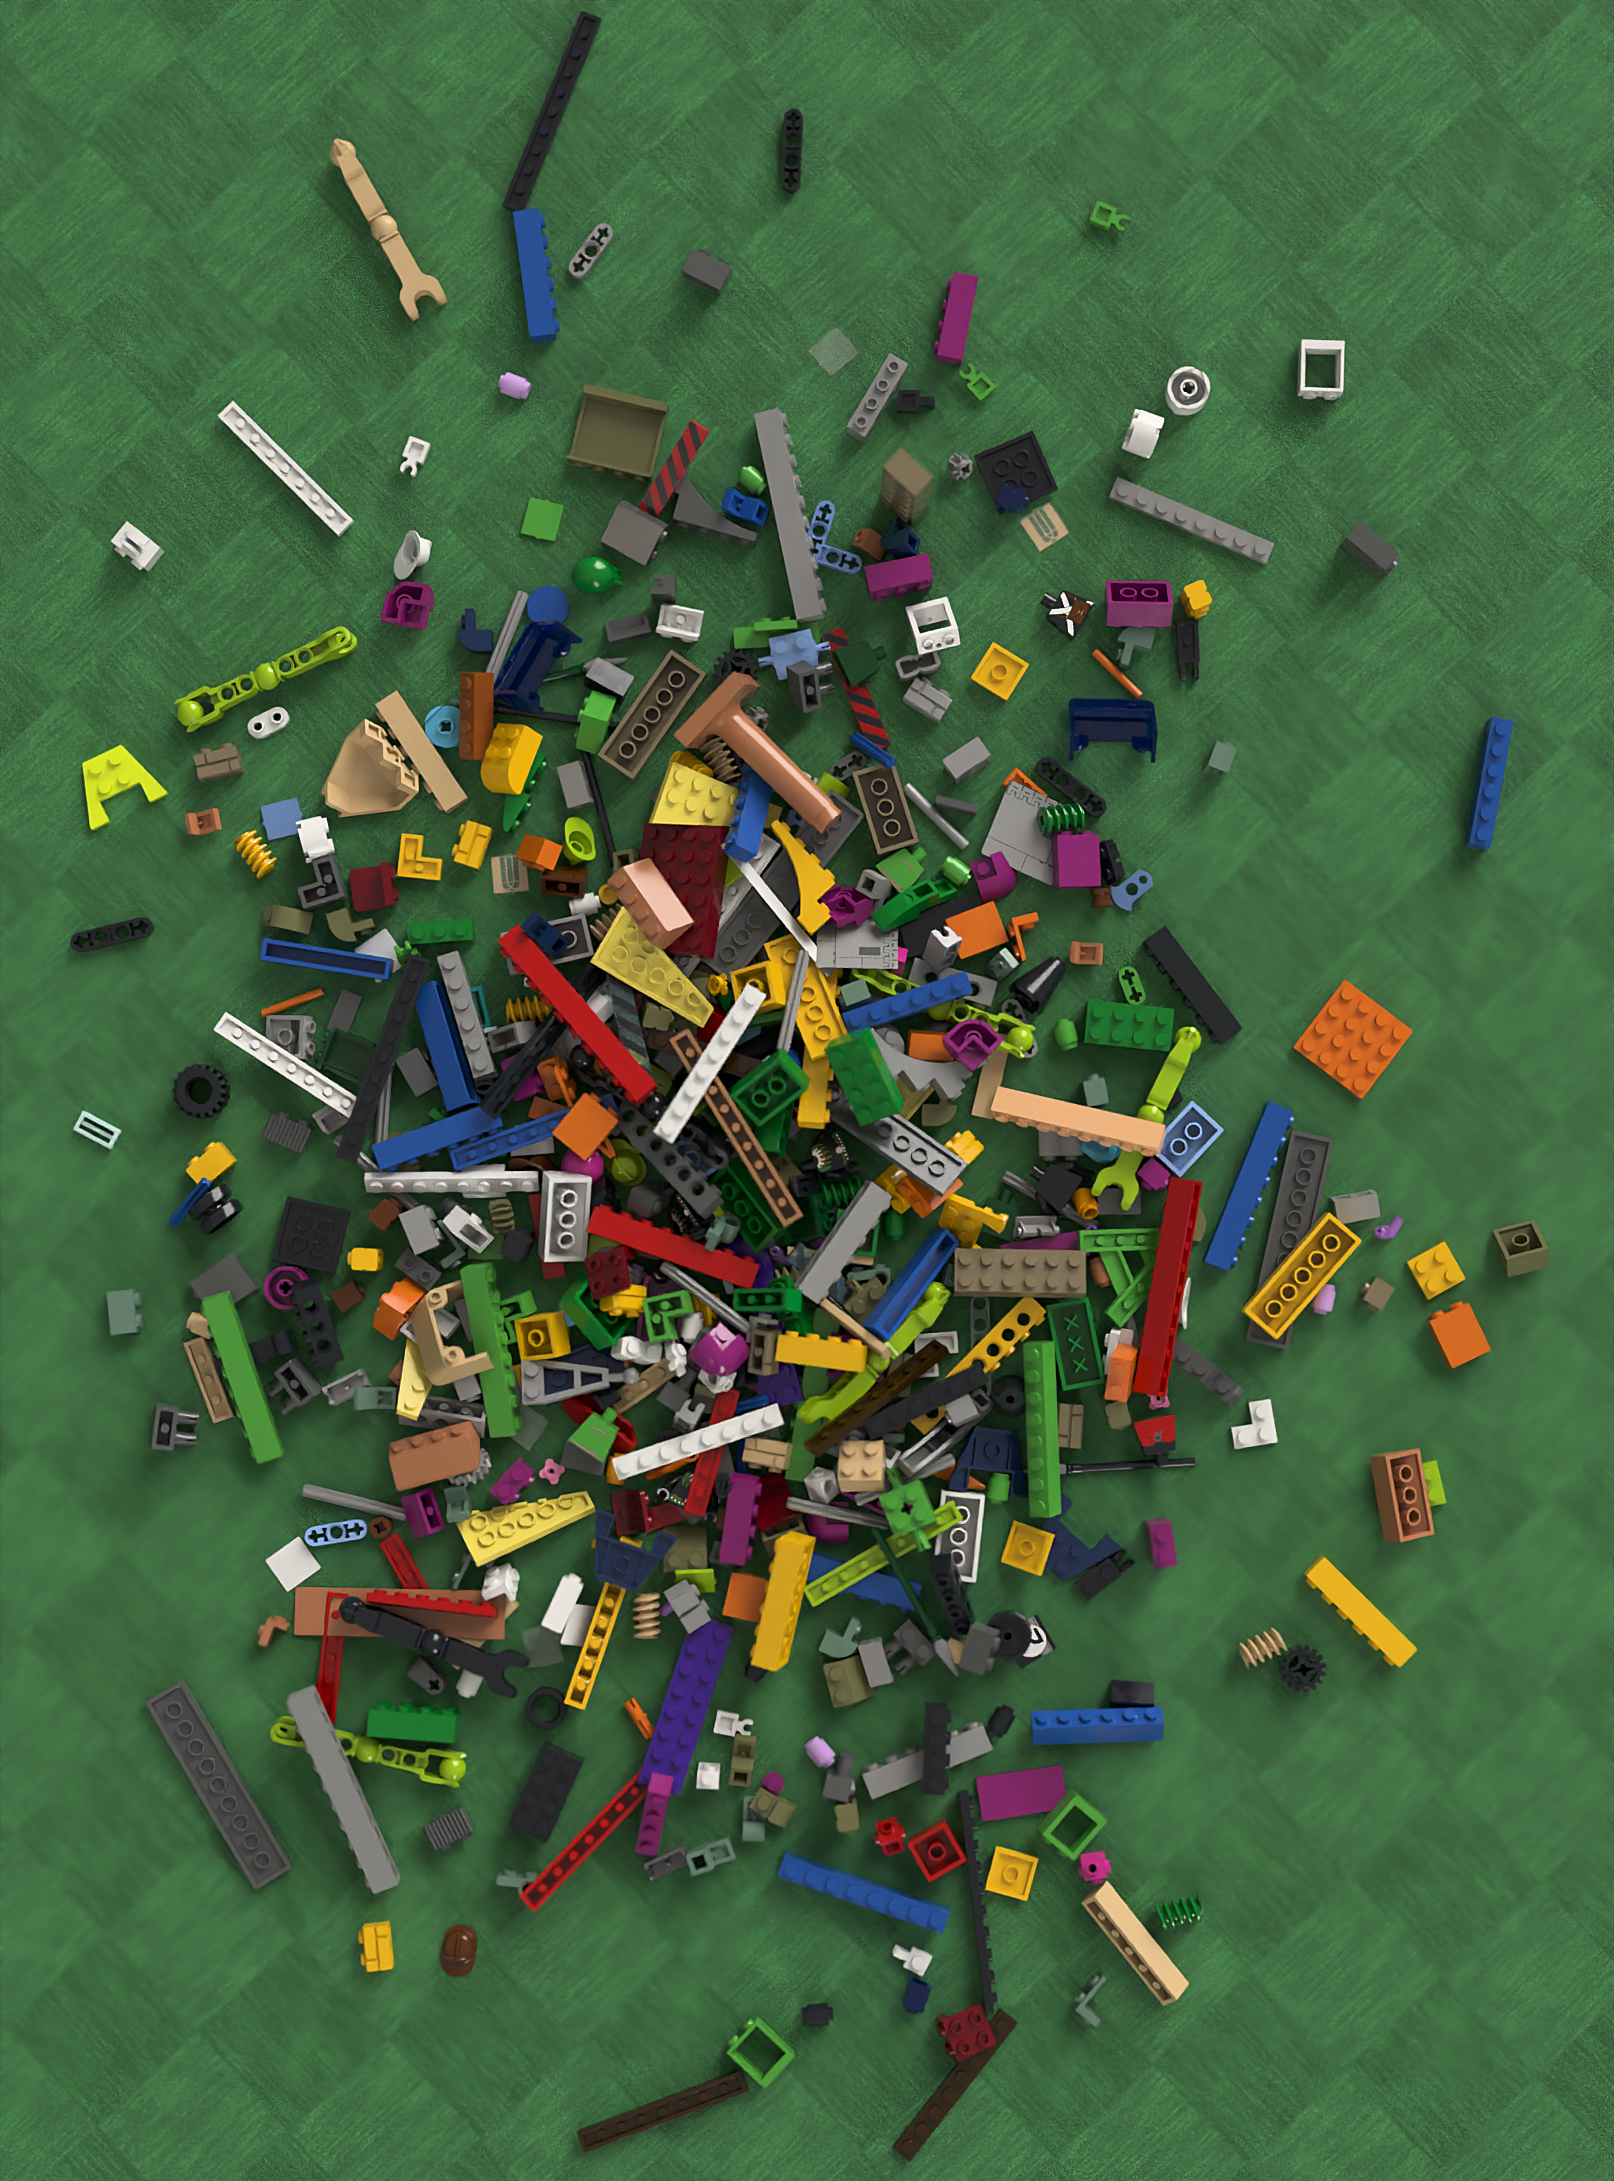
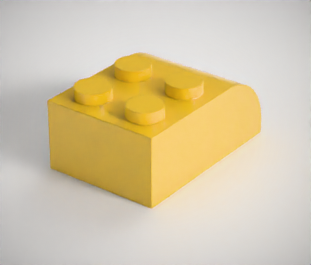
M498 723L493 731L489 747L486 749L481 765V779L485 787L494 793L520 795L543 736L526 725Z

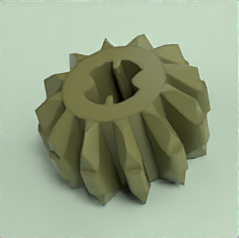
M502 1198L490 1201L488 1212L492 1231L495 1235H507L510 1229L515 1228L511 1203L508 1199Z

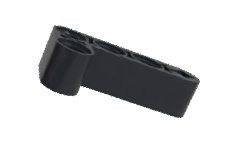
M292 1329L248 1344L255 1364L299 1349ZM214 1355L213 1359L218 1374L223 1376L221 1366H223L222 1360Z

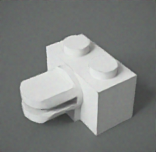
M126 522L111 540L116 546L114 550L123 557L127 554L132 558L130 563L139 570L144 568L149 572L164 553L158 545L129 522Z

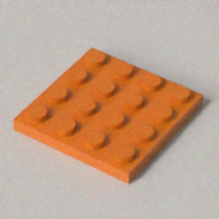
M1344 979L1292 1048L1361 1100L1413 1033V1030Z

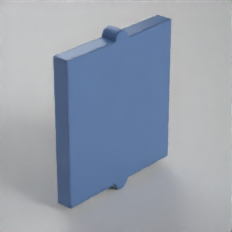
M297 798L260 806L264 820L262 825L266 828L268 841L298 834V829L301 827H297L296 822L301 821L304 815L300 811Z

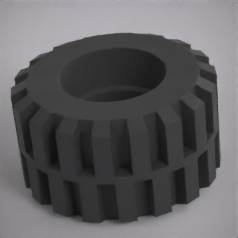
M193 1064V1066H187L183 1072L180 1071L178 1073V1079H175L173 1082L175 1084V1088H172V1093L175 1094L173 1100L177 1102V1107L184 1114L206 1119L221 1113V1109L227 1106L228 1103L226 1101L230 1099L228 1090L231 1089L230 1085L227 1084V1077L223 1076L220 1070L205 1064ZM198 1079H206L212 1085V1096L204 1104L195 1103L190 1094L193 1083Z

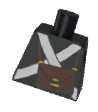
M1062 590L1058 598L1046 592L1040 604L1050 609L1046 620L1070 641L1074 639L1095 604L1090 600Z

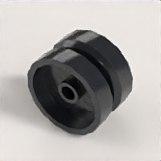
M222 1184L208 1192L187 1212L194 1221L205 1218L199 1227L205 1236H209L222 1228L244 1209V1206L238 1199L226 1202L232 1195V1191L227 1184Z
M1009 1609L998 1611L986 1624L989 1627L1000 1630L998 1638L1001 1639L998 1650L994 1651L993 1656L1007 1661L1018 1659L1026 1653L1031 1643L1032 1629L1030 1622L1018 1611ZM1010 1632L1012 1634L1011 1639H1007L1004 1633Z

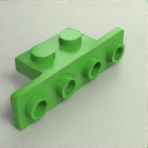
M781 617L780 621L762 618L758 622H754V627L733 629L734 647L736 650L769 648L768 638L807 628L811 629L812 638L816 644H819V624L817 622L797 624V620H793L792 617Z

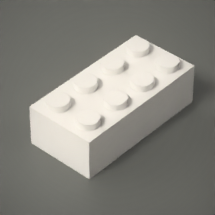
M941 1489L939 1507L953 1500L964 1519L936 1535L934 1555L951 1552L962 1581L976 1583L985 1495L984 1493Z

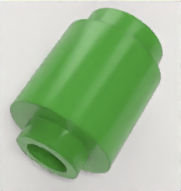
M753 465L749 467L744 466L738 474L740 477L738 482L753 495L757 494L760 497L769 487L767 477Z
M949 856L940 867L943 875L957 886H960L961 883L966 885L972 877L970 874L971 868L956 857L952 858Z
M1067 1018L1056 1021V1026L1052 1028L1058 1047H1061L1062 1051L1078 1047L1077 1041L1079 1039L1073 1021L1068 1022Z
M992 1472V1477H989L986 1495L987 1498H990V1503L1002 1505L1003 1501L1008 1500L1011 1483L1009 1474Z

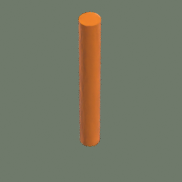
M1098 648L1091 654L1136 699L1143 694Z
M320 987L261 1010L262 1016L265 1018L267 1015H273L324 995V992Z

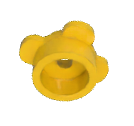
M724 973L719 976L715 974L710 976L707 987L712 995L717 996L718 993L726 995L728 993L727 976Z

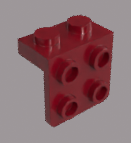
M381 862L380 866L353 869L349 872L355 911L364 912L398 907L397 901L400 900L399 890L394 885V879H397L395 866L392 867L391 863Z
M625 1245L613 1247L612 1250L596 1252L593 1256L584 1258L591 1297L598 1300L631 1288L627 1261L636 1258L635 1250L626 1248Z
M773 1472L760 1478L759 1483L763 1486L761 1496H757L756 1505H759V1514L755 1521L759 1530L764 1532L798 1516L799 1511L786 1508L788 1497L793 1496L782 1472Z
M640 1489L609 1493L612 1513L616 1514L614 1519L616 1536L633 1533L649 1534L650 1528H652V1519L647 1513V1506H649L647 1493L644 1494V1491Z
M975 2004L949 2017L945 2014L935 2017L938 2023L935 2025L940 2037L943 2036L946 2043L943 2045L945 2053L957 2062L992 2047L996 2043L983 2007L980 2004Z

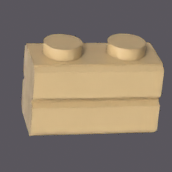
M752 1435L746 1437L742 1461L748 1462V1467L761 1469V1465L769 1467L768 1471L776 1473L789 1469L793 1449L792 1443Z

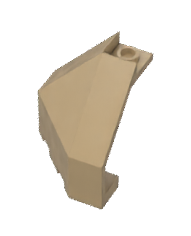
M364 719L346 737L320 793L325 796L326 805L338 810V818L400 810L419 792L418 775L414 770H409L404 764V756L396 745L391 746L385 738L388 735L385 730L367 719Z

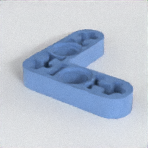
M821 501L816 507L808 531V537L811 536L817 542L815 551L818 553L813 554V557H816L818 565L848 575H856L862 569V561L859 556L825 545L835 516V507L830 501ZM825 506H828L831 514L827 513L825 517V522H829L828 524L823 521H816L817 518L821 520L822 511L820 509H824ZM822 526L825 529L824 535L821 537L815 536L813 534L814 527ZM831 552L838 555V561L833 564L826 560V556ZM842 556H846L844 560L846 562L856 560L858 567L850 570L849 565L843 563V567H840Z

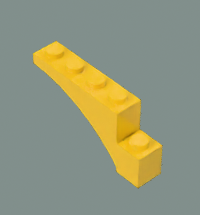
M776 819L770 825V829L778 837L788 853L798 881L800 916L797 918V922L812 936L831 918L829 915L830 909L823 902L819 904L817 901L835 886L833 881L835 877L828 869L823 870L819 866L820 860L813 853L808 854L804 849L806 845L799 837L794 838L789 833L791 829L784 821L780 823Z

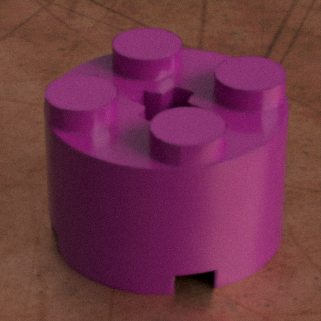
M295 1266L278 1267L266 1277L263 1287L264 1295L278 1309L297 1308V1305H292L289 1294L292 1291L289 1290L287 1293V1290L283 1289V1285H287V1282L288 1285H292L309 1277L306 1272Z

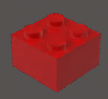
M945 1818L906 1839L908 1847L928 1882L967 1861L966 1855Z

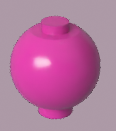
M597 1148L592 1156L585 1161L570 1149L562 1159L561 1171L590 1176L592 1178L591 1185L601 1179L604 1173V1161L599 1154L601 1150Z

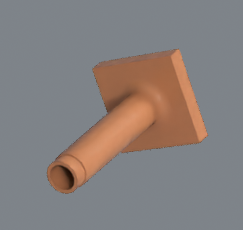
M733 671L674 736L687 748L701 749L703 745L718 735L820 834L824 833L836 822L842 812L742 711L744 705L761 689V686L750 675Z

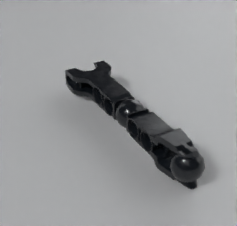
M581 1044L575 1045L572 1048L569 1056L570 1062L566 1063L568 1068L576 1071L578 1076L592 1087L600 1085L626 1103L636 1105L634 1101L630 1103L623 1095L625 1091L620 1085L616 1087L609 1079L611 1075L606 1069L601 1072L602 1075L590 1070L596 1060L592 1053L588 1055L581 1047ZM656 1091L639 1106L636 1105L635 1108L639 1109L641 1107L646 1117L657 1118L656 1122L658 1123L672 1101L668 1103L666 1097ZM692 1114L677 1136L697 1150L699 1156L716 1169L725 1168L731 1159L739 1155L725 1131L712 1128ZM687 1125L693 1129V1133L688 1131ZM731 1144L735 1149L734 1152H730L725 1145ZM716 1155L722 1156L723 1162L718 1161Z
M347 1597L339 1605V1615L346 1623L357 1624L371 1633H376L417 1650L420 1648L427 1656H438L439 1659L484 1677L489 1689L493 1693L510 1699L516 1698L517 1688L506 1681L504 1672L509 1666L527 1667L530 1663L528 1656L513 1649H506L497 1654L491 1653L450 1636L445 1637L437 1629L427 1630L428 1627L387 1611L382 1607L365 1604L358 1597Z

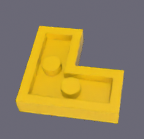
M402 833L397 871L398 877L441 881L443 860L422 857L424 836Z

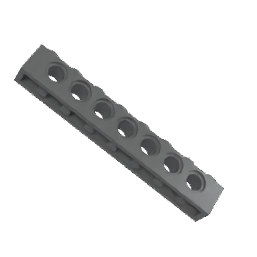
M600 1086L594 1093L600 1097L612 1092ZM613 1094L615 1102L621 1100L620 1105L617 1107L619 1111L617 1117L620 1119V1122L616 1126L706 1220L724 1203L720 1197L722 1192L714 1184L709 1186L705 1182L708 1177L700 1169L696 1172L691 1167L694 1165L693 1161L686 1154L682 1157L678 1153L680 1148L675 1142L671 1144L653 1132L656 1127L650 1123L653 1120L652 1118L646 1117L643 1112L640 1113L635 1108L636 1105H630ZM634 1114V1119L630 1122H627V1118L630 1115ZM644 1129H648V1133L641 1137V1132ZM662 1143L661 1149L654 1151L655 1146ZM672 1158H676V1162L672 1166H668V1162ZM685 1173H690L689 1178L685 1181H682L683 1175ZM703 1187V1193L696 1196V1191Z

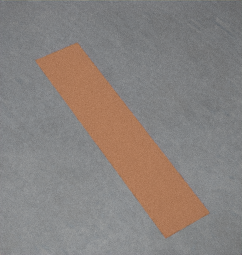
M296 1587L294 1635L324 1636L328 1592L349 1594L348 1597H358L365 1604L382 1607L387 1611L428 1627L427 1630L437 1629L445 1637L504 1640L506 1593L485 1601L482 1591L329 1587ZM376 1589L387 1591V1595L395 1596V1592L407 1593L410 1598H416V1595L429 1596V1600L437 1601L438 1597L449 1598L450 1602L458 1603L459 1600L472 1601L471 1605L480 1606V1602L492 1603L493 1607L498 1609V1617L496 1619L370 1604L366 1602L367 1592L374 1593ZM332 1597L327 1636L384 1637L371 1633L357 1624L346 1623L341 1617L333 1619L331 1616L332 1612L335 1610L339 1611V1605L344 1598Z

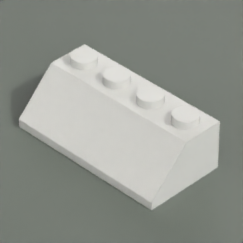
M543 1171L538 1255L544 1262L585 1261L588 1233L585 1231L589 1223L592 1181L590 1176L567 1171Z

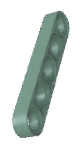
M972 1296L970 1299V1351L978 1340H982L990 1332V1302L988 1297H982L986 1304L980 1310L976 1309L973 1304L974 1300L979 1296ZM981 1318L986 1322V1327L982 1331H977L974 1328V1322ZM990 1345L987 1347V1353L989 1356H991ZM976 1359V1360H974V1361L972 1362V1364H974V1363H976V1362H978V1361H979V1362H983V1361L980 1360V1359ZM990 1371L986 1373L989 1382L985 1384L987 1387L986 1395L988 1397L991 1393Z

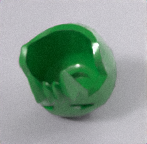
M599 557L585 558L577 562L571 570L570 576L573 584L579 590L587 593L606 595L605 591L611 586H623L620 582L623 580L621 578L623 577V571Z

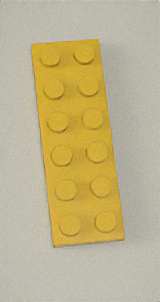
M792 933L764 944L769 960L780 964L786 1001L797 953L799 950H805ZM810 956L795 1022L813 1061L826 1056L824 1049L830 1040L846 1035L848 1032L820 967H816V962Z

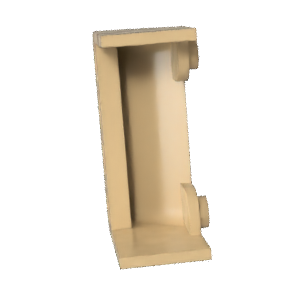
M462 1280L430 1290L411 1312V1320L427 1377L432 1384L437 1386L494 1368L487 1352L465 1358L461 1348L451 1346L444 1349L434 1311L444 1308L447 1303L465 1298Z

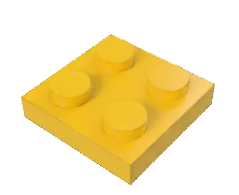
M993 642L970 679L1004 701H1007L1029 667V664Z
M1445 1241L1406 1262L1427 1300L1466 1279Z
M1014 1520L1001 1562L1042 1576L1055 1535Z
M996 1846L984 1887L985 1890L1027 1901L1038 1857Z

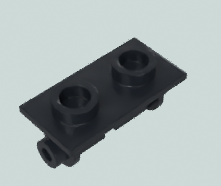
M1113 839L1100 842V864L1102 876L1107 886L1115 882L1124 881L1126 874L1122 861L1114 862L1115 858L1120 857L1116 842L1114 843Z

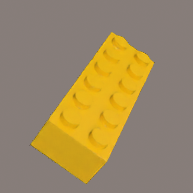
M1325 1212L1241 1311L1268 1335L1277 1340L1362 1240L1331 1213Z
M790 1531L776 1540L774 1545L776 1556L769 1568L771 1578L766 1583L764 1594H767L760 1608L762 1618L755 1630V1636H757L756 1645L752 1646L750 1657H752L751 1665L776 1672L788 1663L815 1545V1537Z

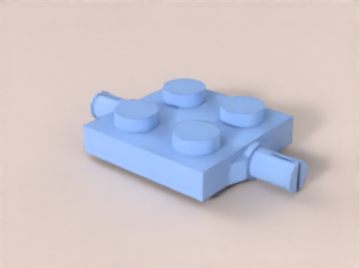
M807 628L768 638L771 648L770 656L758 658V661L761 662L759 663L760 667L773 664L778 680L787 679V666L804 660L813 666L819 664V652L831 650L829 641L816 644L812 638L811 629Z

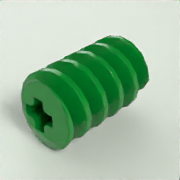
M1078 803L1064 804L1063 806L1056 805L1055 807L1048 806L1047 808L1040 807L1037 812L1040 832H1043L1044 828H1046L1047 833H1051L1052 827H1054L1055 832H1059L1061 826L1064 831L1068 830L1069 825L1072 830L1076 829L1077 824L1080 829H1084L1085 826L1084 810Z
M857 1177L854 1184H852L850 1179H847L846 1186L838 1182L837 1187H835L833 1182H830L829 1189L822 1183L821 1191L824 1193L829 1209H833L834 1203H836L838 1208H841L842 1201L848 1207L851 1200H853L864 1184V1180L861 1183Z
M1196 1894V1901L1191 1896H1188L1187 1903H1185L1183 1898H1179V1905L1174 1900H1171L1170 1907H1168L1166 1902H1163L1162 1909L1155 1904L1160 1925H1162L1165 1931L1168 1930L1169 1923L1175 1929L1177 1921L1184 1927L1185 1919L1191 1925L1193 1924L1194 1917L1197 1918L1199 1923L1202 1922L1203 1913L1198 1894Z

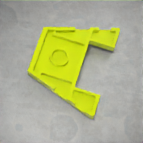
M122 745L82 763L89 823L93 831L110 823L101 802L141 783L151 803L168 795V792Z

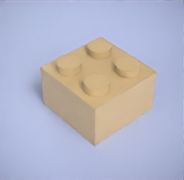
M840 1441L838 1483L841 1492L885 1491L886 1448L884 1441Z

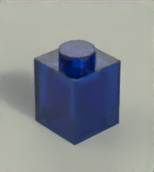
M1002 484L996 509L1021 515L1022 510L1028 507L1030 496H1026L1027 489Z
M910 1976L902 1999V2007H905V2011L912 2014H917V2012L923 2014L931 1991V1983Z

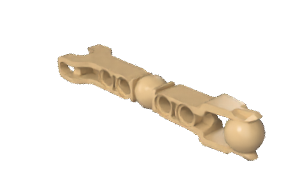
M335 139L329 150L330 160L334 165L341 167L348 188L371 226L370 230L373 237L380 242L381 247L402 283L400 301L412 321L419 318L416 302L421 296H432L438 305L447 303L446 296L438 280L433 276L423 274L418 268L397 230L396 221L388 215L364 168L356 159L355 147L348 141Z

